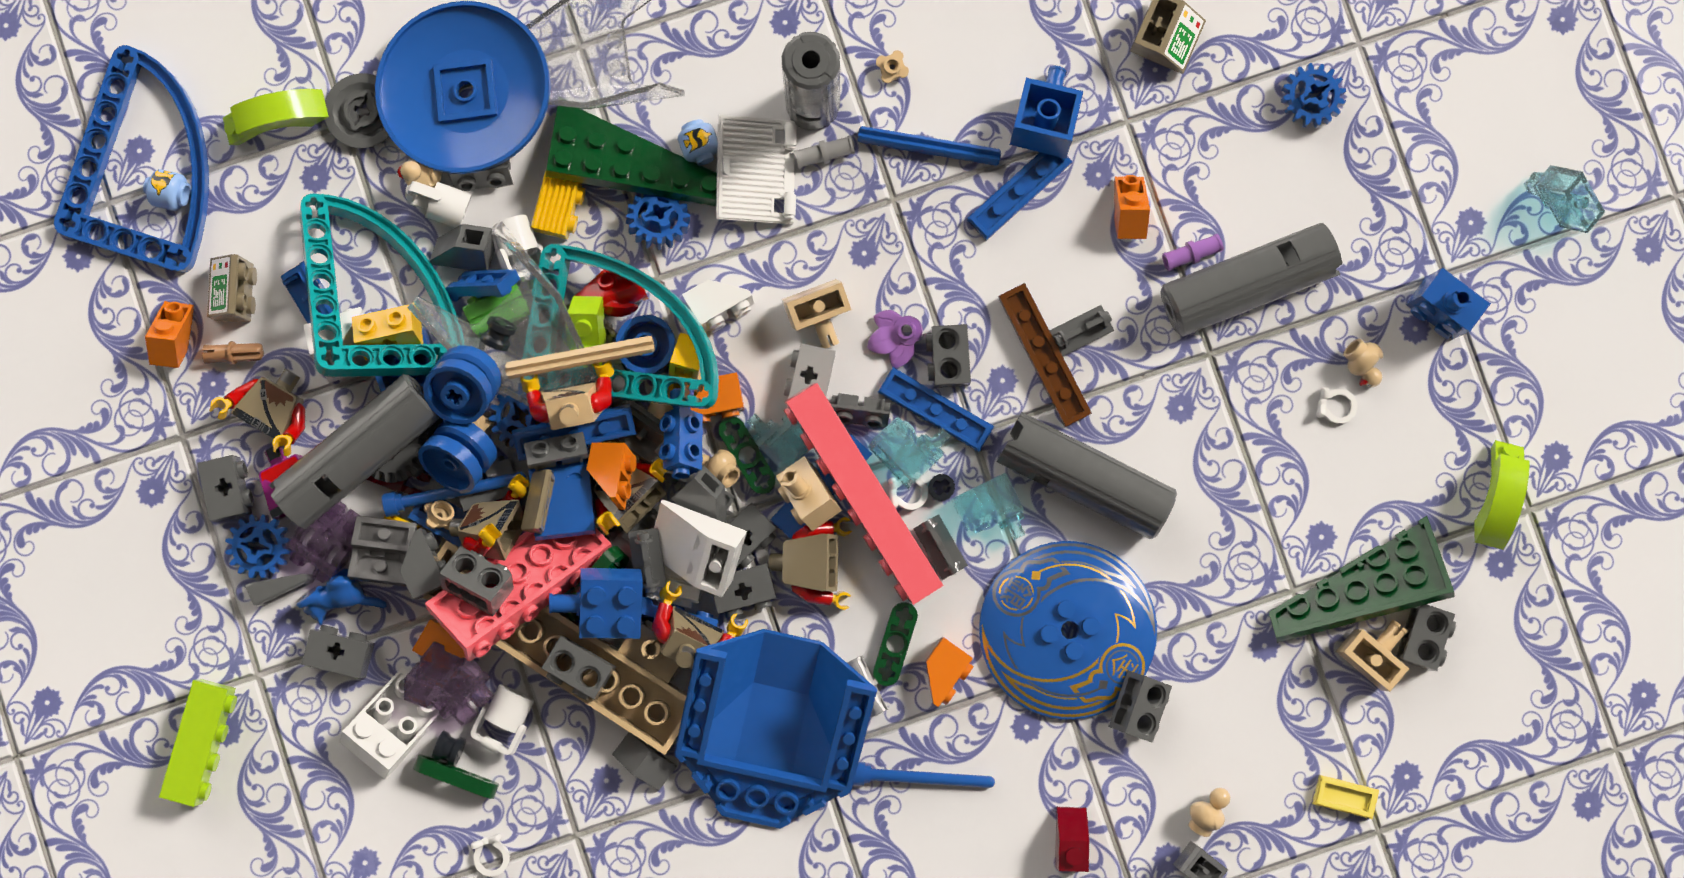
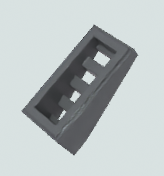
M302 573L249 583L245 585V588L253 605L265 606L313 583L315 578L312 574Z

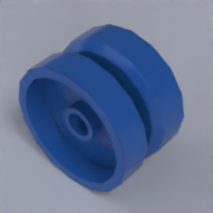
M464 345L449 348L426 376L423 385L424 398L430 409L444 420L456 424L475 422L485 413L490 402L494 400L499 392L502 383L500 370L495 361L478 348Z
M443 420L435 430L434 436H430L420 448L418 457L425 471L439 484L455 492L467 493L471 492L482 478V474L486 473L497 459V449L489 436L474 423L456 424Z

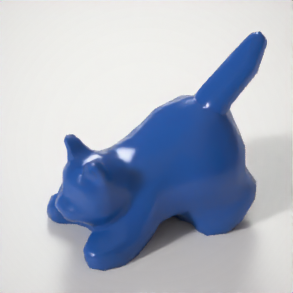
M343 568L332 575L326 586H316L302 595V599L296 606L304 608L305 614L315 619L319 625H322L326 619L327 612L331 609L352 607L357 604L386 608L387 603L377 597L365 596L359 581L349 579L347 577L349 569Z

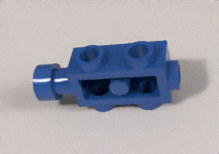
M681 388L671 390L670 399L677 398L681 393ZM689 389V395L694 396V392ZM671 405L673 410L664 413L659 424L660 430L664 432V443L660 447L659 457L663 460V469L671 471L673 478L687 479L691 474L702 470L703 414L692 411L690 407Z

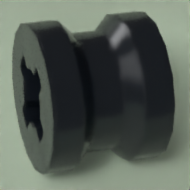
M490 316L487 321L488 329L482 333L481 342L495 350L508 351L510 336L515 334L517 327L508 320Z
M442 731L434 747L432 758L435 760H446L448 765L455 767L463 753L466 739L462 737L456 739L451 737L449 732Z

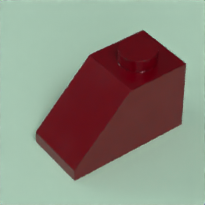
M1056 806L1055 867L1058 871L1089 872L1090 841L1087 808Z

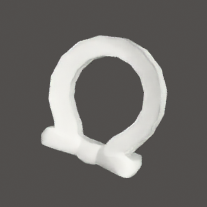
M1327 387L1321 388L1318 401L1319 406L1316 413L1318 418L1325 417L1332 423L1343 424L1355 416L1357 401L1350 391L1345 389L1330 391ZM1336 395L1345 396L1350 402L1349 413L1342 418L1334 416L1326 408L1327 399Z
M907 475L898 480L894 477L888 479L889 499L895 508L899 506L905 510H915L923 506L928 499L927 485L920 477ZM905 482H914L919 486L921 497L918 502L908 504L897 497V488Z
M500 834L484 837L482 840L471 843V849H475L474 865L482 875L488 877L498 876L509 865L510 853L507 847L499 841L502 838ZM486 844H492L503 855V863L496 870L486 869L480 861L483 846Z

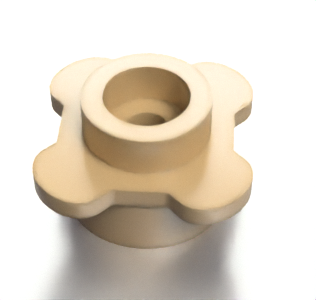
M895 50L891 55H881L876 59V65L881 69V79L883 82L891 83L900 77H907L909 69L903 63L904 55L901 51ZM891 64H893V65H895V68H894V69H890L889 66H890Z
M442 500L426 503L424 506V511L427 513L428 518L426 525L431 529L444 527L449 530L450 522L454 516L453 507L448 502Z

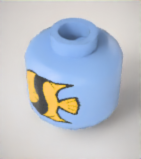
M701 119L684 124L681 127L682 131L678 135V143L685 160L697 162L699 166L712 162L718 147L717 136L713 126L709 123H704Z
M158 169L153 172L151 177L146 178L143 191L152 206L177 211L189 202L191 185L187 183V179L182 174Z

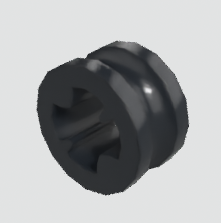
M938 474L930 480L928 491L935 500L945 501L953 495L955 483L950 476ZM943 479L949 483L946 487H950L949 493L943 492L937 495L934 492L937 488H933L934 482L941 483Z

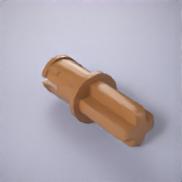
M230 341L225 345H204L202 348L203 351H207V353H202V359L205 364L229 362L231 365H235L239 361H260L264 356L263 346L260 343L236 344L234 341Z

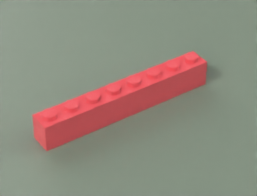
M818 383L811 384L784 401L788 407L783 410L792 425L798 423L803 433L799 435L808 450L813 448L819 457L815 461L824 476L830 474L835 484L831 488L840 501L843 499L847 501L851 508L847 513L855 526L861 524L867 533L862 536L871 551L877 549L882 559L878 563L887 576L891 574L894 576L898 583L894 588L902 601L908 599L914 605L944 586Z

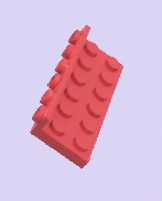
M596 527V534L535 541L534 533L525 532L519 536L505 561L492 558L486 559L495 565L501 564L511 572L514 589L494 616L489 615L446 590H442L425 602L426 609L464 650L465 658L470 662L476 657L484 656L491 646L499 640L509 638L515 629L524 622H530L535 619L539 612L549 605V593L564 594L572 587H576L580 582V568H591L600 556L612 547L611 543ZM489 584V585H487L486 587H487V588H493V587H495V586H497V585H496V584Z

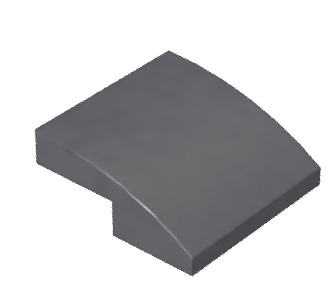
M357 516L351 542L353 551L347 577L351 580L407 587L401 576L400 569L413 534L417 530V523Z

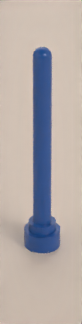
M517 472L479 480L471 492L467 493L455 492L446 487L405 496L401 493L396 494V492L382 494L383 509L386 517L400 515V512L405 511L406 507L508 487L514 476L521 474L526 478V475L523 472Z
M859 762L853 783L854 786H864V783H870V781L992 788L995 785V779L992 776L872 769L871 765Z

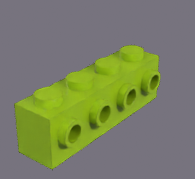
M204 679L192 681L159 798L192 807L207 801L212 788V784L209 783L211 773L216 771L220 761V754H217L220 742L223 743L228 734L229 726L226 725L229 713H232L236 706L237 696H234L236 688Z

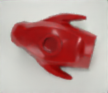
M606 270L601 271L581 291L574 295L603 297L604 314L614 317L630 315L638 309V305L634 303L648 299L644 288Z

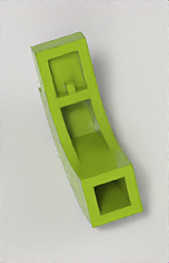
M293 89L268 93L239 102L230 107L231 113L223 117L229 145H241L249 139L269 130L283 127H312L328 118L329 115L322 89Z
M1497 440L1493 443L1491 447V480L1485 502L1474 520L1475 543L1504 550L1510 540L1522 511L1529 480L1530 461L1524 458V447Z

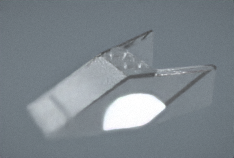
M560 0L526 25L539 42L549 66L551 89L548 105L595 109L685 96L684 90L663 83L652 85L635 84L631 79L624 23L629 16L651 0Z
M501 221L492 231L506 245L520 276L521 283L516 290L477 324H470L420 296H417L407 308L447 350L464 345L473 346L487 353L495 361L501 373L502 383L499 391L529 407L526 398L527 393L522 390L520 377L508 379L505 372V364L511 361L585 347L560 293ZM490 316L508 320L517 327L515 334L510 336L508 351L495 350L481 342L482 333L488 329L487 321ZM592 364L538 374L540 392L598 379ZM534 375L525 376L524 379H533Z

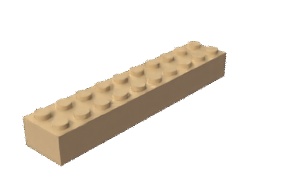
M445 541L437 554L439 560L444 559L448 563L459 547L449 541ZM464 570L460 573L467 574L470 570ZM441 588L423 598L428 601L444 589ZM549 605L543 608L535 619L530 622H524L517 627L509 638L501 639L495 643L496 646L546 677L548 672L542 669V666L560 636L569 638L613 664L616 668L596 699L589 697L588 701L578 697L572 693L574 687L566 682H563L562 685L555 683L556 685L664 755L669 752L678 738L687 693L646 670L620 653L619 649L604 639L579 638V623L571 621L563 613H549ZM563 653L558 657L557 665L561 670L567 671L572 666V659L569 655ZM587 669L583 674L584 683L588 686H595L598 682L596 671Z

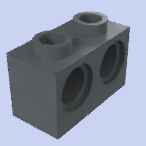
M967 324L932 326L931 334H926V351L932 352L933 362L927 363L928 381H934V388L969 386L971 384ZM942 335H950L955 341V346L951 349H944L940 346L938 340ZM952 364L957 370L956 376L950 379L945 378L941 374V366Z
M462 546L459 547L439 573L442 589L491 616L495 615L514 589L512 574L505 566L501 564L495 565L487 561L483 555L473 550L469 551ZM464 570H470V571H471V572H469V573H467V574H461V573H460V572H462V571H464ZM489 584H496V585H497V586H495V587H493V588H487V587H486V586L489 585Z
M1427 604L1411 608L1405 626L1408 632L1401 639L1396 658L1427 670L1438 671V667H1442L1446 660L1447 650L1444 648L1447 639L1453 636L1456 628V622L1453 621L1455 614ZM1431 615L1435 616L1438 621V626L1433 632L1427 627V620ZM1423 643L1429 648V655L1424 660L1418 655V648Z
M560 636L542 666V669L548 672L546 675L548 679L559 685L566 682L574 687L572 693L588 701L589 697L593 699L598 698L616 668L613 664L565 636ZM563 653L569 655L572 659V666L567 671L561 670L557 665V659ZM587 669H592L598 674V682L595 686H588L583 681V674Z
M1128 670L1108 727L1153 743L1165 706L1169 701L1172 686Z

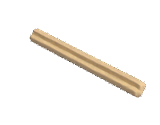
M645 336L507 362L505 364V372L508 379L648 354L654 352L655 346L652 336Z

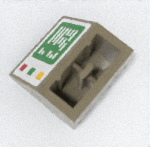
M1151 0L1129 52L1183 74L1206 20L1183 0Z
M237 254L210 258L208 318L215 321L251 322V314H254L256 310V301L252 297L253 285L257 283V270L254 268L253 263Z

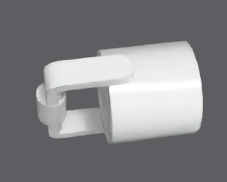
M412 181L405 191L408 204L427 210L425 218L452 228L462 224L472 195L437 182L435 188Z
M527 215L510 217L492 226L491 229L499 248L497 257L502 270L512 269L510 262L523 259L536 253L537 259L540 261V255L544 248L540 241H536ZM531 267L519 270L517 273L520 281L536 279L538 268Z
M499 684L489 707L484 706L480 711L471 730V737L481 742L482 747L496 754L500 752L504 755H513L527 727L523 724L534 700L515 689ZM485 719L500 728L516 733L509 748L487 735L479 734Z

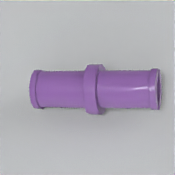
M1214 234L1197 242L1188 241L1183 247L1167 253L1164 252L1162 253V260L1165 268L1170 271L1190 262L1192 264L1199 263L1201 258L1222 252L1224 247L1220 236Z

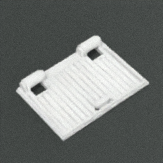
M718 114L716 219L793 225L794 216H796L794 150L797 146V126L795 121ZM775 130L785 131L784 144L775 143ZM774 199L784 200L783 213L774 212Z

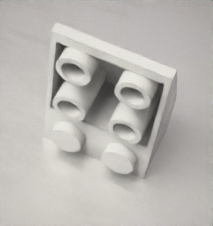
M662 500L654 528H658L663 564L693 587L723 597L733 581L747 531Z
M402 667L342 731L340 743L386 780L448 706V703Z

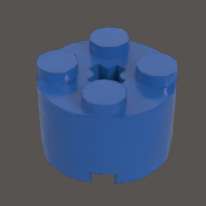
M642 315L627 320L619 329L616 342L652 336L655 350L648 354L621 358V362L632 372L657 375L665 373L669 369L670 360L677 343L676 337L669 325L654 315Z

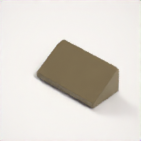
M551 470L535 471L532 474L521 525L522 531L537 534L544 533L555 476Z

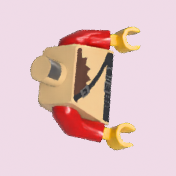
M611 360L601 366L599 363L593 364L599 377L595 381L541 392L539 391L540 382L538 374H535L534 378L530 380L520 377L522 390L527 393L526 398L533 419L538 422L549 423L551 430L594 422L601 412L611 405L612 381L610 377L615 372Z

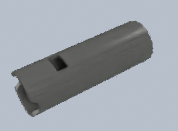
M803 32L798 36H794L785 45L781 56L786 111L790 116V120L795 121L798 127L806 130H821L826 126L828 127L836 119L840 108V53L836 48V44L826 35L818 32Z
M1318 223L1165 283L1160 291L1161 299L1173 329L1184 337L1341 275L1339 270H1336L1343 263L1341 253L1329 228L1324 223Z
M403 374L270 483L269 486L274 489L271 497L283 513L297 526L307 529L441 419L430 409L426 402L423 387L413 377Z
M1021 412L1010 432L1014 440L1007 442L1005 448L999 454L997 463L1148 539H1153L1159 534L1175 504L1176 489Z

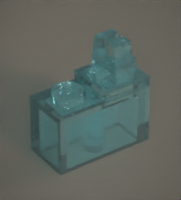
M1550 165L1544 173L1533 172L1530 178L1523 184L1528 193L1538 196L1543 205L1550 208L1559 226L1562 228L1588 233L1605 213L1583 171Z
M754 414L746 421L756 431L752 438L761 451L781 471H784L810 451L799 436L803 433L798 423L792 425L786 415L781 419L784 424L780 426L772 420L765 424Z
M896 417L872 439L868 448L909 490L938 463L944 454L940 448L951 436L942 428L932 438L927 434L917 437L916 431L910 423Z
M1006 473L951 499L966 532L973 529L976 534L990 527L989 520L993 519L995 524L998 523L1000 529L1008 528L1013 540L1025 535L1019 521L1025 518L1022 512L1024 508Z

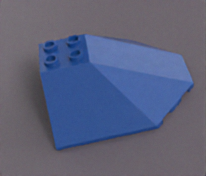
M762 629L696 649L674 754L681 763L684 762L692 772L691 777L704 794L708 793L716 803L715 808L721 816L781 829L789 825L792 819L802 814L806 816L826 806V802L838 796L842 798L851 792L877 688L821 641Z

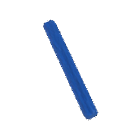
M861 126L858 131L857 140L859 143L995 166L999 164L1001 158V150L996 148Z

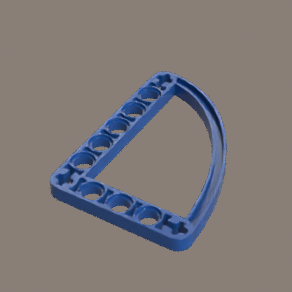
M122 45L114 50L59 204L54 219V226L58 233L68 238L178 273H186L195 265L207 217L209 165L203 129L190 97L177 78L164 65L147 53L128 45ZM131 56L133 58L132 63L127 62L125 65L121 61L122 57ZM141 67L151 72L168 90L181 114L187 133L191 155L192 192L189 216L182 245L89 216ZM117 70H120L121 72L125 71V72H126L127 74H129V75H128V77H126V76L122 75L121 73H116V71H117ZM115 80H123L125 83V88L120 94H113L111 92V84ZM106 107H113L115 109L114 118L111 121L104 122L101 118V112ZM103 134L106 139L105 145L100 149H94L91 144L93 137ZM92 161L96 165V171L93 175L86 177L82 174V167L86 162ZM77 189H84L86 191V199L81 204H75L72 200V195ZM69 206L76 210H81L80 214L68 210ZM72 219L76 223L74 228L64 226L65 220L70 221ZM96 225H102L104 228V235L100 240H92L90 236L91 229ZM123 234H130L132 237V244L127 249H120L118 246V239ZM153 242L157 243L160 247L159 254L154 258H148L145 253L147 245ZM169 252L180 256L183 252V256L187 259L185 263L180 262L178 265V262L167 258V254Z

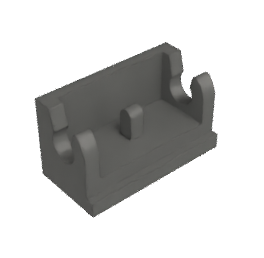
M630 400L627 404H630L636 435L614 440L618 443H626L632 453L646 463L652 464L657 459H660L659 450L664 443V432L659 427L660 419L633 400Z

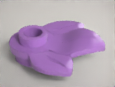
M884 310L874 315V321L879 329L870 336L867 347L875 353H889L892 367L899 368L908 363L914 356V344L920 340L923 333L922 324L913 316L902 317L893 310ZM905 325H909L912 328V333L909 336L903 333Z

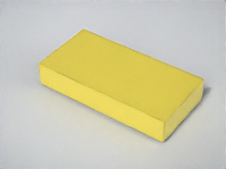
M1319 775L1312 804L1373 819L1379 790Z

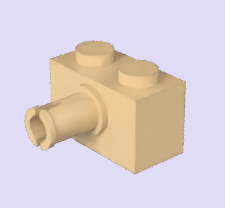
M834 279L782 299L792 328L797 331L814 325L821 348L826 349L831 347L830 344L835 346L839 343L831 318L852 310L841 281Z
M805 456L776 475L781 485L778 491L786 503H792L794 508L790 511L800 525L805 523L814 531L842 511L816 467Z
M646 619L645 623L641 622V638H626L618 651L663 681L671 683L681 667L677 665L676 661L661 653L660 642L652 630L653 622Z
M1395 620L1390 622L1377 640L1363 629H1354L1335 651L1382 691L1390 692L1409 670L1391 652L1400 639L1408 632L1404 627L1400 628L1401 624Z

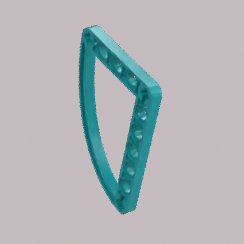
M314 193L303 197L299 212L314 362L316 370L321 375L327 377L428 375L436 365V355H438L437 360H439L449 348L464 345L455 309L438 273L424 253L398 226L367 206L346 198ZM312 205L318 210L317 217L313 219L310 207ZM329 214L346 218L373 231L388 242L406 260L424 285L435 306L447 344L343 345ZM314 228L323 231L324 236L313 238L308 234V231ZM316 253L323 254L327 261L316 263L311 259V255ZM319 278L325 279L329 282L330 286L321 289L316 287L313 281ZM327 304L333 311L330 314H321L316 310V306ZM322 330H330L335 334V338L324 340L318 333ZM328 350H331V360L334 362V365H328V362L325 360ZM423 354L429 358L430 362L426 365H419L414 361L413 357ZM362 355L368 359L369 363L366 366H358L352 361V358ZM394 355L400 362L397 365L391 366L383 361V357Z
M550 244L542 250L523 359L555 353L570 262L580 263L620 275L646 289L663 302L688 332L699 360L701 380L614 369L615 372L610 377L611 381L618 376H622L625 380V386L620 392L612 390V398L698 409H708L716 403L719 377L712 344L696 316L679 297L641 270L607 255L559 244ZM560 255V260L555 261V263L550 261L551 256ZM548 270H550V271H552V272H554V270H555V271L559 272V274H558V276H557V275H555V274L547 273V272H548ZM549 280H555L557 283L556 291L551 295H546L544 291L545 284ZM549 308L552 312V318L548 323L542 324L539 320L542 310ZM544 337L547 340V347L543 352L537 353L534 348L537 339ZM578 366L546 372L548 373V379L539 377L540 389L549 390L584 383L585 377L590 373L596 374V371L591 366ZM567 370L570 374L569 381L565 385L560 386L557 383V375L560 371ZM531 375L525 376L524 379L530 380L533 379V377H531ZM644 380H651L653 384L651 393L642 396L639 391L640 384ZM673 383H678L681 387V393L677 398L670 399L667 395L668 387ZM704 387V390L709 393L708 397H703L701 402L700 398L689 395V389L695 392H702Z

